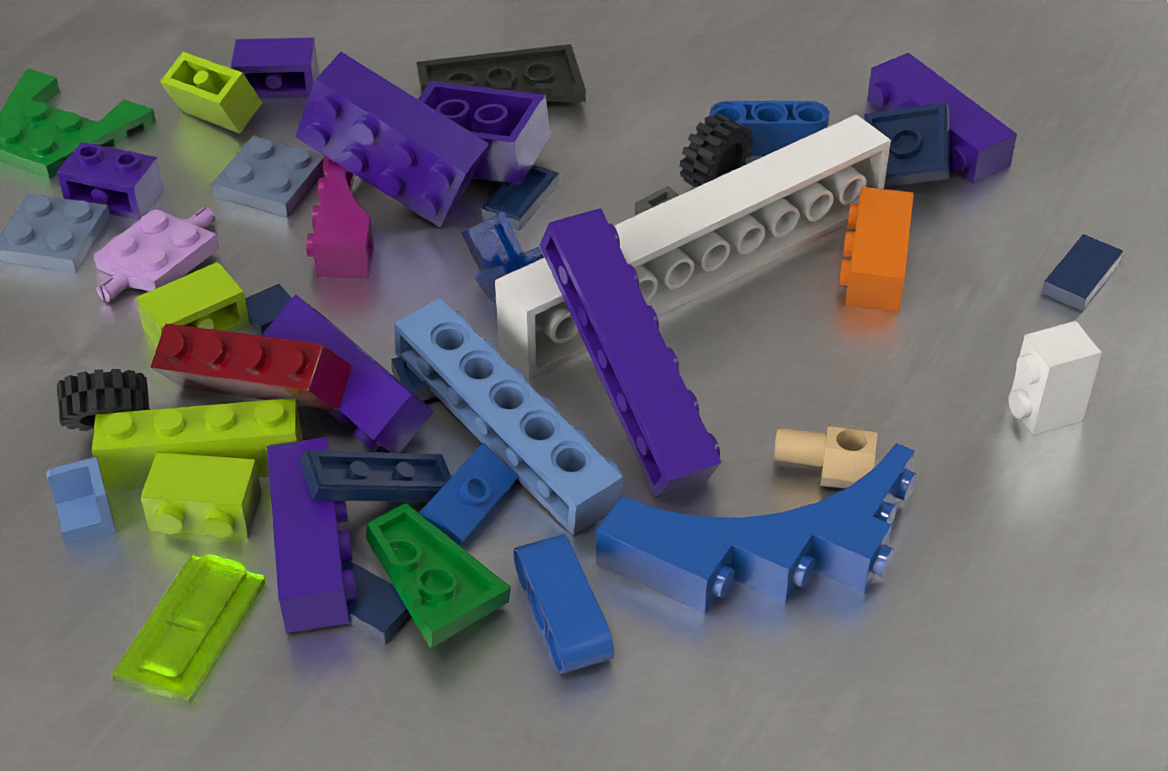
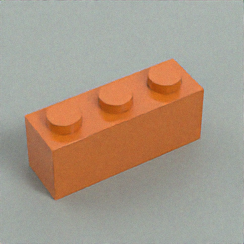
M861 187L859 204L850 203L847 229L855 230V232L846 231L843 257L851 258V260L842 259L839 286L847 287L845 305L899 312L905 279L914 193Z

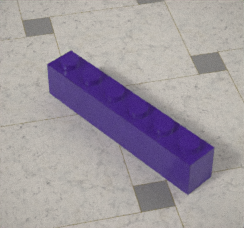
M601 208L549 222L539 246L655 499L707 481L722 463L718 442L711 433L707 432L700 418L698 400L691 390H687L681 378L677 356L672 348L666 346L659 331L657 314L653 307L647 305L639 289L638 274L631 264H627L620 249V239L613 224H608Z

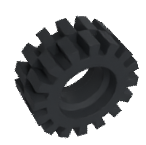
M715 113L713 117L709 115L705 118V124L700 122L696 126L697 133L695 135L691 133L687 139L691 143L689 147L683 148L682 154L686 155V157L680 160L679 167L683 168L680 171V176L684 178L683 181L696 188L747 165L745 160L750 158L752 150L748 149L753 145V139L750 138L752 132L747 127L718 113Z
M103 369L94 370V373L90 374L86 371L77 373L78 377L69 375L64 377L65 380L58 381L59 423L63 427L67 426V429L74 430L79 428V431L94 429L96 414L150 410L147 377L141 372L136 374L133 370L121 372V369L103 372Z

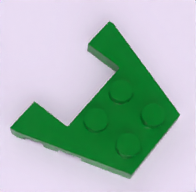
M28 68L0 111V162L51 179L57 175L59 168L81 142L97 144L99 146L105 142L116 145L128 138L126 131L140 124L144 129L152 126L156 122L154 110L131 101L122 100L106 116L96 122L78 116L76 113L66 112L46 105L45 103L60 91L57 77Z

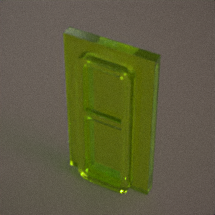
M206 554L201 557L190 555L113 671V680L191 705L265 586V576L246 571L242 563L215 555Z

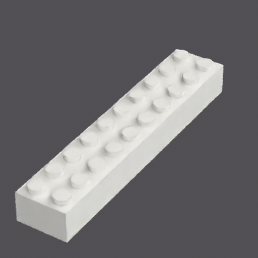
M855 114L614 225L619 235L620 249L627 264H631L638 274L639 289L646 304L652 306L657 317L847 225L850 203L859 204L861 187L884 189L891 140ZM545 257L495 280L499 350L528 380L588 352Z

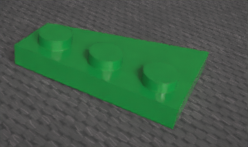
M407 503L367 523V542L430 648H433L509 602L511 586Z

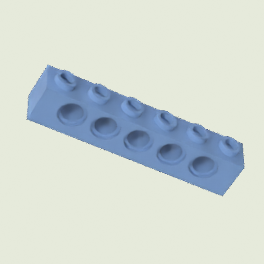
M440 297L394 322L395 354L398 357L401 356L406 361L407 367L421 381H425L430 386V390L519 476L517 479L573 537L610 513L621 498L623 476L618 466L611 459L604 458L591 446L584 432L577 427L573 428L558 413L556 406L549 398L539 395L528 384L524 374L518 368H512L498 354L497 349L490 340L482 339L470 327L467 319L460 311H454Z

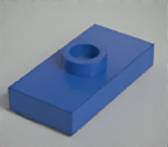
M482 443L423 507L419 514L460 545L519 476Z

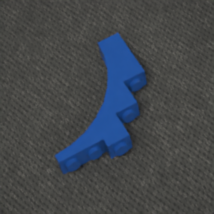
M896 443L874 469L850 487L817 503L776 514L743 518L700 517L657 509L622 496L596 530V564L702 613H706L717 596L723 598L728 593L733 580L786 603L796 586L803 588L807 584L813 570L865 593L875 575L883 577L892 562L895 549L888 545L892 522L897 510L895 505L899 499L906 501L915 486L917 473L911 471L915 450Z

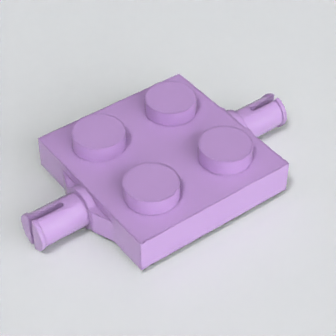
M203 206L188 219H179L157 209L142 216L138 222L119 236L111 239L107 245L93 254L97 269L112 275L96 287L99 297L104 301L106 300V302H110L112 298L125 288L144 289L149 292L182 278L220 248L217 235L204 229L216 220L214 212L209 207Z

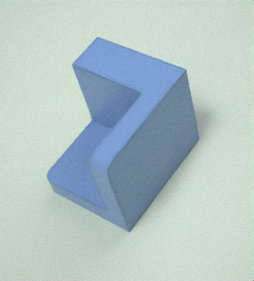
M97 457L54 467L46 471L66 546L117 533Z

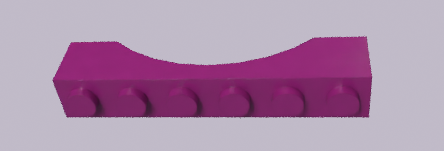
M324 156L323 171L325 178H319L318 200L320 205H314L312 210V225L315 232L308 233L307 258L308 260L315 261L317 278H370L374 254L371 217L358 205L351 194V189L357 176Z

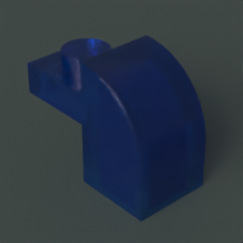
M505 212L499 213L461 232L480 271L474 277L482 291L494 304H496L495 280L544 258L539 246L525 252L523 251Z

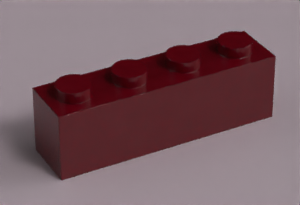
M165 323L150 368L182 388L261 400L295 398L296 405L338 411L352 365L324 344Z

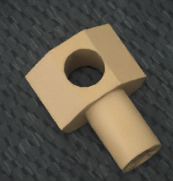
M828 424L827 433L778 427L773 461L822 467L820 486L846 489L874 469L878 432L872 429Z

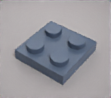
M253 136L211 183L213 197L288 217L324 173V155Z
M27 194L0 234V262L76 273L110 220L108 206L85 201Z

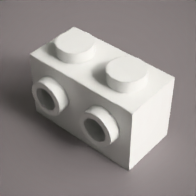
M1077 321L1047 329H1039L1024 335L1008 401L1013 415L1017 419H1021L1032 435L1084 420L1102 352Z

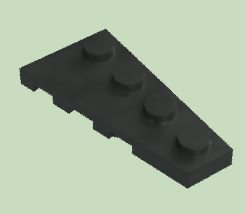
M571 44L417 62L421 93H423L431 81L542 94L545 95L546 101L586 102V88Z

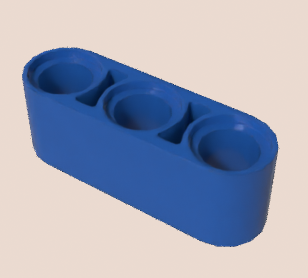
M721 101L714 104L710 109V116L713 117L715 113H718L751 130L752 135L750 138L753 139V145L748 148L752 150L751 156H766L827 128L830 114L824 104L815 101Z
M562 534L514 548L513 557L520 584L558 672L563 674L613 659L614 645L608 624L567 536Z

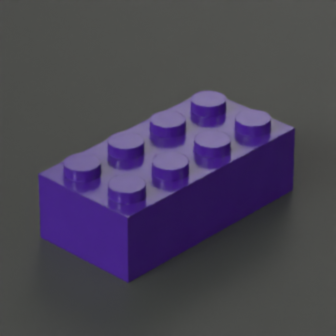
M340 52L315 79L295 135L297 139L307 144L310 148L320 152L344 167L347 171L360 177L440 228L463 198L489 144L343 52Z

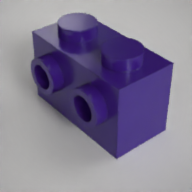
M81 142L57 171L64 199L104 204L108 206L110 215L138 221L148 213L164 191L157 157L99 146L97 144Z

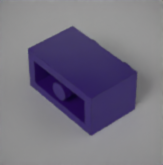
M315 38L236 39L231 69L244 74L260 99L309 98L319 72Z

